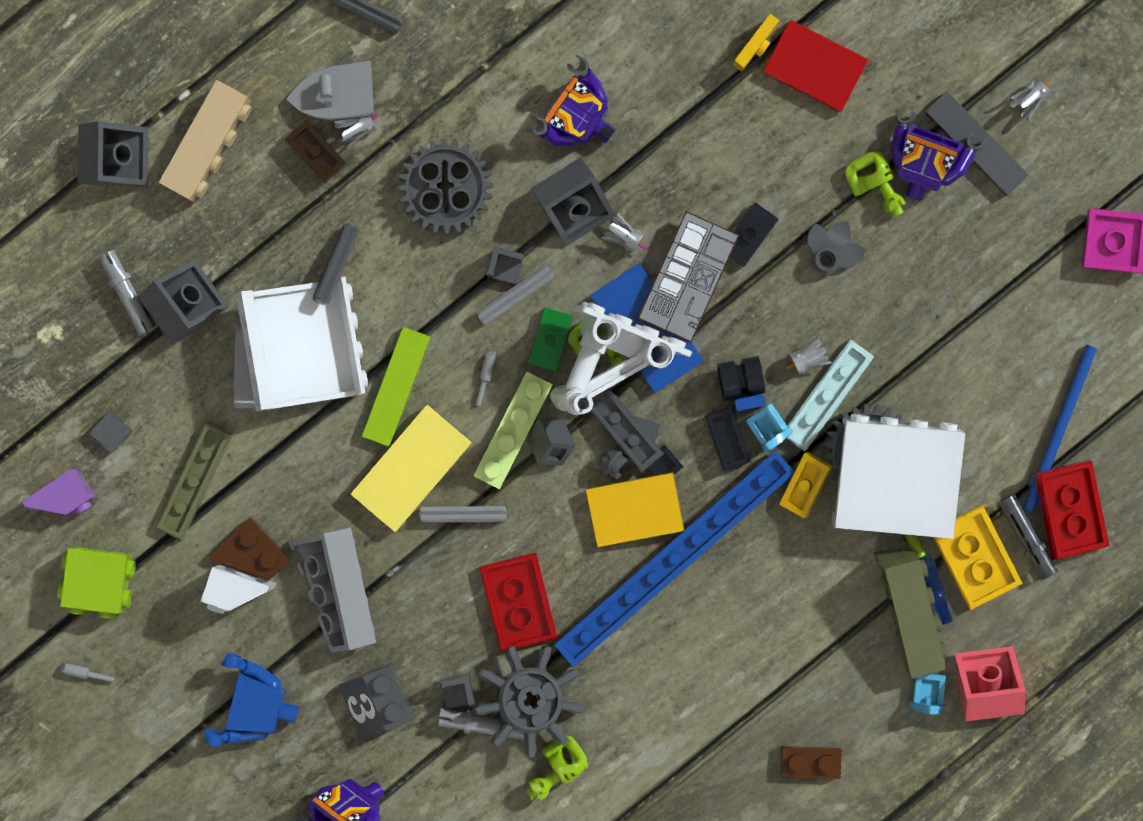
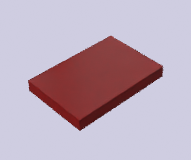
M790 20L763 74L841 113L868 59Z
M1085 460L1034 473L1053 560L1110 546L1092 460Z
M536 552L479 566L500 653L505 652V649L514 646L517 649L558 638Z

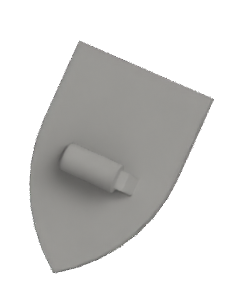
M371 61L343 64L322 69L304 79L290 93L286 100L301 113L321 120H343L374 115Z

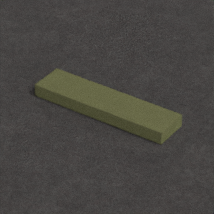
M205 422L155 527L156 529L181 541L184 540L233 436L232 433Z

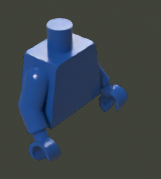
M227 653L221 666L238 668L241 673L238 675L226 730L218 732L212 729H205V741L211 746L216 747L222 746V742L232 744L266 739L270 733H274L277 730L279 720L295 724L300 707L284 703L286 689L281 687V681L275 675L256 663L246 659L242 661L243 658L237 654Z

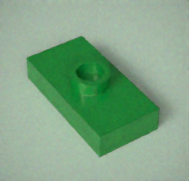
M544 308L528 364L553 372L557 371L573 318L572 315Z

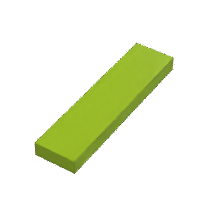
M406 327L402 328L362 437L388 447L391 446L430 342V336Z

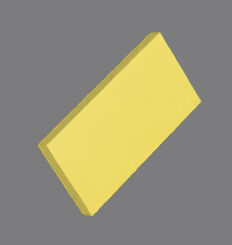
M426 405L353 490L351 495L396 532L472 442L429 405Z

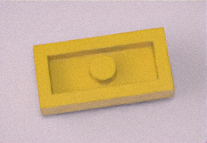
M769 14L735 59L733 66L742 72L755 54L761 57L770 45L767 38L780 20Z
M809 452L804 453L779 505L804 519L807 518L833 465Z

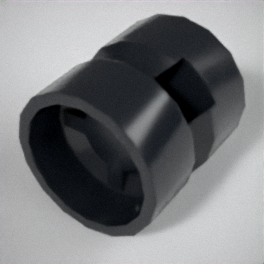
M758 356L743 358L740 364H736L734 361L717 363L724 401L741 398L742 393H746L748 396L765 394L763 371Z

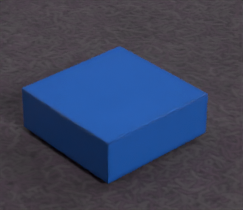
M762 394L739 398L733 401L735 411L766 406L765 398Z

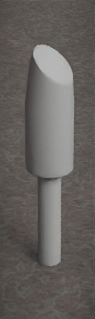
M495 351L488 352L483 361L479 379L482 380L475 405L481 406L487 381L491 380L496 358Z
M62 663L59 666V672L86 680L90 677L113 683L115 677L90 672V668L68 663Z

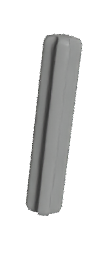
M548 266L541 267L477 311V317L483 325L489 324L554 278L553 273Z
M505 506L421 507L419 513L420 522L422 523L504 522L507 519Z

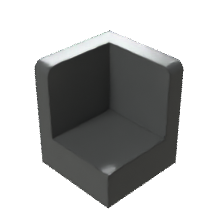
M495 246L487 272L488 278L516 285L524 255Z
M539 418L527 436V441L538 464L563 466L576 446L563 420Z
M470 672L440 680L439 684L443 690L447 709L467 704L469 706L475 705L476 698Z

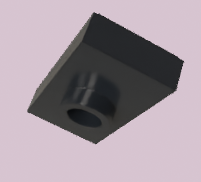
M755 202L734 230V233L739 234V238L730 258L745 267L779 219Z
M733 406L704 416L723 471L752 462Z

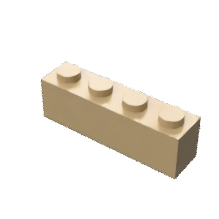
M216 79L159 183L192 202H195L197 198L201 199L208 189L209 184L206 181L211 172L215 174L222 164L223 158L220 156L225 147L230 148L237 137L235 130L239 122H245L252 109L249 106L251 100L244 94Z

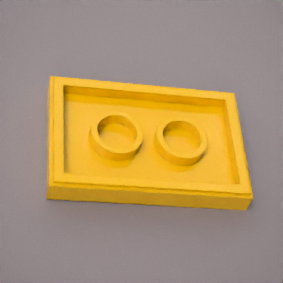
M673 472L586 489L597 547L684 531Z
M983 505L956 517L953 539L932 537L969 610L1023 584Z

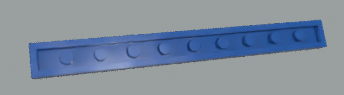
M776 450L773 451L558 640L554 646L575 667L795 473Z

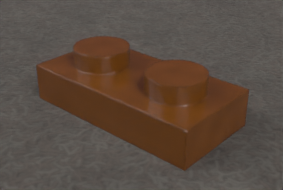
M782 746L781 776L841 779L842 749Z

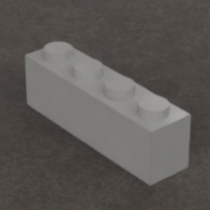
M351 527L288 541L291 551L296 550L301 561L297 564L301 575L306 574L311 590L308 591L309 598L320 610L317 618L330 652L349 651L376 643L374 626L371 621L368 599L364 589Z

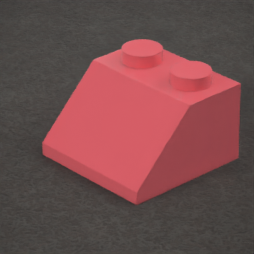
M1013 646L954 654L959 697L966 721L1025 714L1026 690Z

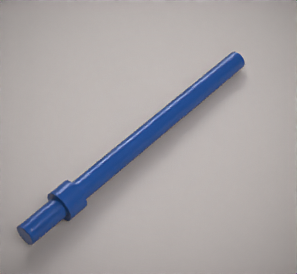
M1085 346L1036 473L1050 470L1096 354L1097 348L1093 346ZM1032 475L1028 485L1031 488L1022 509L1034 513L1039 495L1035 476Z

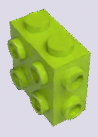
M75 546L69 547L67 552L63 553L61 560V569L65 570L64 581L59 583L57 598L61 599L60 607L69 608L68 613L86 615L87 610L98 611V617L116 618V614L124 613L125 608L130 607L132 591L128 590L129 578L133 579L136 567L135 561H132V554Z

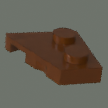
M252 517L243 523L209 556L213 561L266 580H271L292 560Z

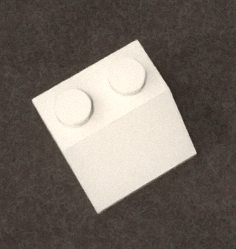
M220 564L212 567L201 602L208 604L207 609L224 614L225 611L228 612L274 589L276 582Z

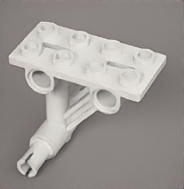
M582 301L581 305L573 304L570 310L584 316L580 327L582 339L579 345L582 347L566 385L553 388L550 392V400L561 411H567L573 415L588 413L593 408L592 397L646 366L663 368L671 363L675 354L690 357L692 351L685 349L686 343L676 338L666 336L659 338V331L638 324L635 327L631 326L633 320L612 313H609L607 316L604 314L605 308L591 302L586 303ZM601 324V325H602V333H601V335L598 337V335H597V327ZM606 348L629 357L591 378L600 355H604ZM655 348V356L651 358V351Z

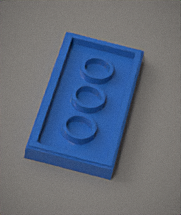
M639 263L590 296L596 305L605 308V315L608 316L609 313L627 317L633 320L631 326L635 327L638 324L659 331V338H662V336L676 338L686 343L685 349L692 351L690 357L675 354L671 363L666 367L646 366L639 370L653 392L656 393L704 360L692 342H687L637 319L653 285ZM655 348L651 351V358L655 356Z

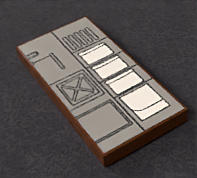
M685 211L637 319L691 343L739 238V234Z

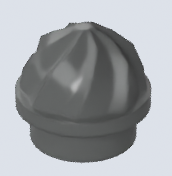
M610 449L601 455L599 465L605 476L619 479L627 470L630 460L625 457L624 452Z

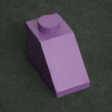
M70 469L22 503L28 508L64 515L76 513L79 516L92 507L90 502L97 497L79 470Z

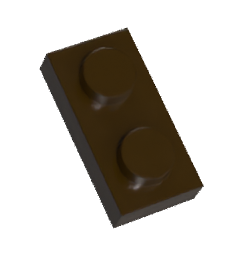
M307 120L285 138L289 145L325 184L347 165Z

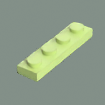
M526 372L474 477L498 489L501 488L553 384Z

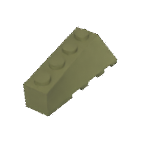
M914 551L874 552L876 563H879L886 574L880 578L888 599H892V603L888 607L894 625L899 627V630L896 631V636L908 674L913 679L946 670L944 659L948 658V653L944 642H939L937 632L942 631L938 615H933L931 605L935 604V599L931 587H926L924 577L928 576V570L924 559L920 560Z

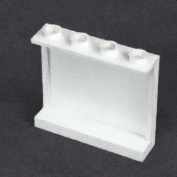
M346 277L339 278L330 302L327 305H321L313 300V294L319 282L260 291H241L236 295L256 412L357 396L365 393V388L368 387V379L365 370H361L360 359L363 358V350L360 341H356L355 330L358 329V321L355 312H351L350 301L353 300V292L350 283H346Z
M851 414V419L843 418L842 423L845 425L836 509L832 513V525L835 528L953 539L965 442V432L957 429L958 424L940 422L939 427L928 426L927 421L910 420V425L899 424V419L891 417H881L880 422L869 421V416Z

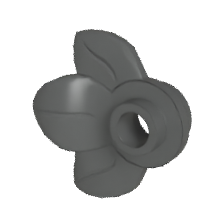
M848 222L837 223L827 231L820 225L814 224L809 231L807 243L813 252L811 265L817 273L830 275L838 268H851L863 257L865 248L850 244L851 231ZM827 255L831 260L830 265H822L820 262L821 256Z

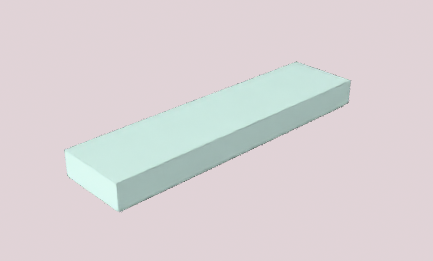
M850 339L787 426H790L793 433L786 439L805 452L874 356Z

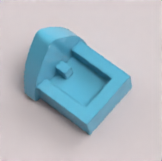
M772 403L746 420V423L762 444L761 447L765 452L772 450L793 433L790 426L788 427Z
M931 673L914 678L912 701H909V707L931 715L943 713L945 710L943 702L946 675Z

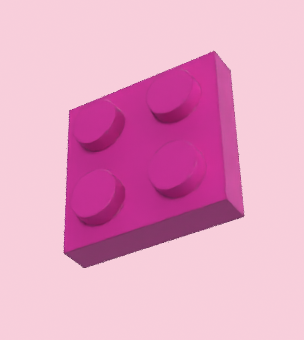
M1088 209L1082 268L1142 274L1143 214Z

